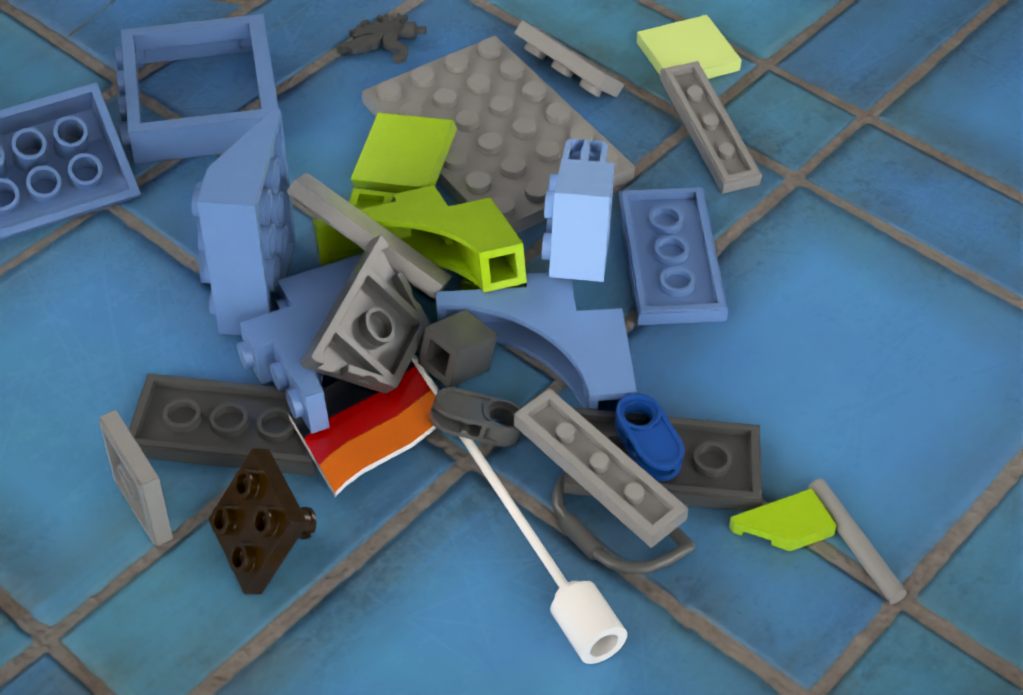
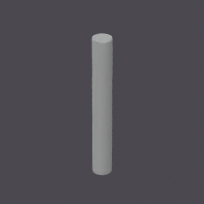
M820 478L813 481L808 486V489H813L836 523L837 532L888 602L895 604L901 601L907 594L905 588L825 480Z

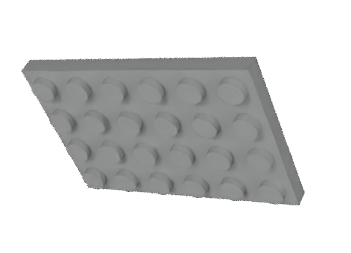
M495 35L362 90V103L375 117L377 113H389L454 120L457 131L437 182L458 204L491 197L516 233L547 220V218H544L546 191L549 189L550 173L558 174L565 142L569 139L605 141L608 144L607 162L615 163L613 188L634 179L635 166Z

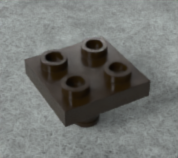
M260 448L251 449L208 519L244 594H262L298 538L310 539L312 537L310 533L315 532L317 525L313 509L310 507H299L270 450Z

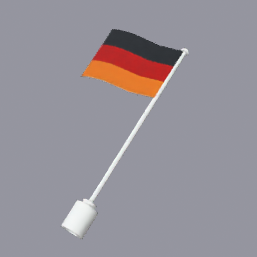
M415 354L398 387L386 394L344 380H338L322 388L330 428L311 434L302 417L295 419L292 413H289L292 425L334 497L360 475L412 448L436 429L430 421L429 413L439 389L427 371L418 364L419 359ZM459 437L559 586L550 611L581 660L586 664H596L613 656L624 645L627 639V631L596 585L591 581L568 582L474 441Z

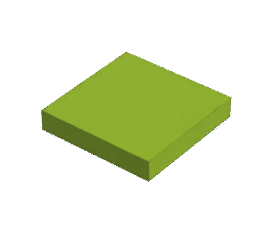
M377 113L350 179L354 187L399 193L431 185L435 186L457 131L454 120Z

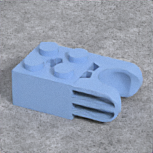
M567 140L558 174L550 173L549 189L546 191L544 218H547V225L542 243V260H550L549 277L604 282L615 163L607 162L608 144L605 141Z

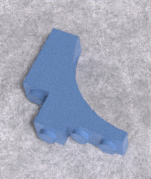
M363 253L278 280L280 299L274 301L276 311L239 322L243 341L237 343V351L244 369L252 368L261 385L274 381L279 391L286 389V399L295 419L302 417L311 434L330 428L324 391L321 387L324 374L306 369L300 362Z
M549 272L527 273L525 287L503 288L483 293L481 289L436 292L437 322L467 310L498 334L497 343L522 351L550 368L570 388L582 408L616 411L617 403L621 398L637 393L623 309L576 311L572 279L549 277Z

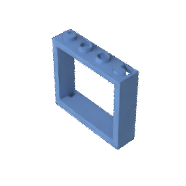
M264 14L121 29L122 46H115V56L118 70L124 71H116L119 94L120 96L125 95L118 97L120 117L122 122L127 121V123L120 124L122 144L131 145L134 164L223 154L270 110H279ZM253 52L261 109L142 123L137 64Z

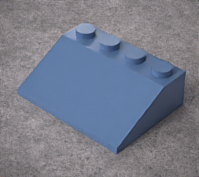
M97 82L0 110V241L141 197L140 190Z
M270 110L206 169L201 188H195L193 191L192 214L200 219L198 248L200 251H205L206 254L203 277L205 283L211 284L209 312L211 315H216L219 334L242 336L239 322L276 311L274 301L280 299L277 281L287 278L289 275L296 246L292 200L286 192L290 187L281 110Z

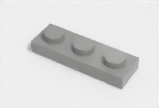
M524 20L521 21L514 33L527 41L524 46L525 50L542 60L548 55L554 59L551 65L552 68L569 78H572L575 73L582 78L579 85L597 97L603 91L617 98L625 85L543 30Z

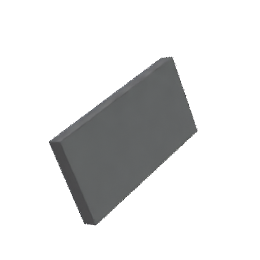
M147 374L129 426L130 433L147 459L240 468L251 449L260 448L270 450L282 473L315 476L317 471L315 462L289 419L291 411L286 399V389L279 391L276 386Z
M572 407L629 456L614 429L616 411ZM629 413L625 416L634 425H645L650 422V419L645 414ZM668 417L681 438L685 451L681 471L673 479L659 482L684 505L749 511L762 505L760 425ZM564 471L563 494L592 496Z

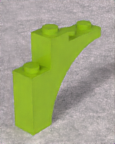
M431 185L392 194L393 202L359 209L437 266L451 270L472 281L483 293L527 283L523 242L491 197L448 206L436 187ZM322 219L312 220L317 257L321 266L364 252V249Z

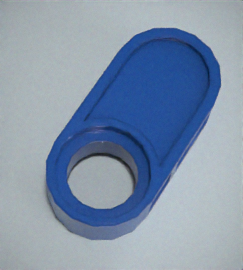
M640 393L629 394L621 398L617 403L614 429L631 459L659 482L668 481L676 477L681 471L685 447L660 404L654 398ZM632 412H639L645 414L650 419V422L645 425H634L625 416Z

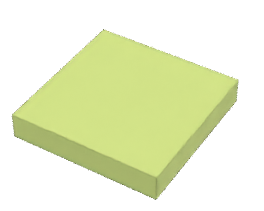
M708 15L637 32L636 43L659 75L663 68L695 61L700 63L708 79L740 71L741 58Z

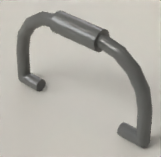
M564 473L555 484L552 491V506L554 513L560 521L559 528L590 560L596 559L609 569L626 574H649L672 565L695 550L694 542L677 527L669 536L679 546L662 556L648 561H626L613 557L605 551V546L573 513H569L566 509L563 494Z

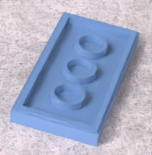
M703 187L618 191V207L637 325L727 321L728 307Z

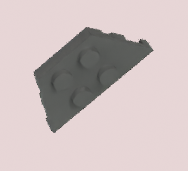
M382 235L377 236L368 243L300 364L306 369L386 394L398 387L424 336L425 328L430 325V322L421 305L414 299L411 286L404 273L401 272L395 275L383 252V250L390 246Z

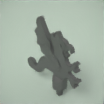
M397 13V17L393 21L388 20V14L384 16L378 15L377 20L380 22L379 24H370L369 20H363L355 29L349 30L353 40L338 44L337 51L338 53H350L352 55L369 53L373 49H378L383 43L385 49L397 52L393 55V62L397 64L403 63L407 60L408 49L407 45L398 41L399 37L416 39L417 34H426L427 29L426 26H417L416 22H407V15L402 16L400 13Z

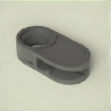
M446 387L439 390L429 413L430 421L442 432L496 446H513L519 441L522 433L514 426V413L520 410L521 407L505 399L461 388ZM492 419H499L501 421L508 423L511 426H504L498 424Z

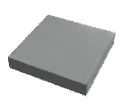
M114 410L100 416L99 425L115 483L153 545L156 544L158 547L172 540L173 536L158 475L118 412Z

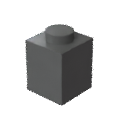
M467 310L461 311L426 326L418 364L445 386H457L489 371L498 334Z

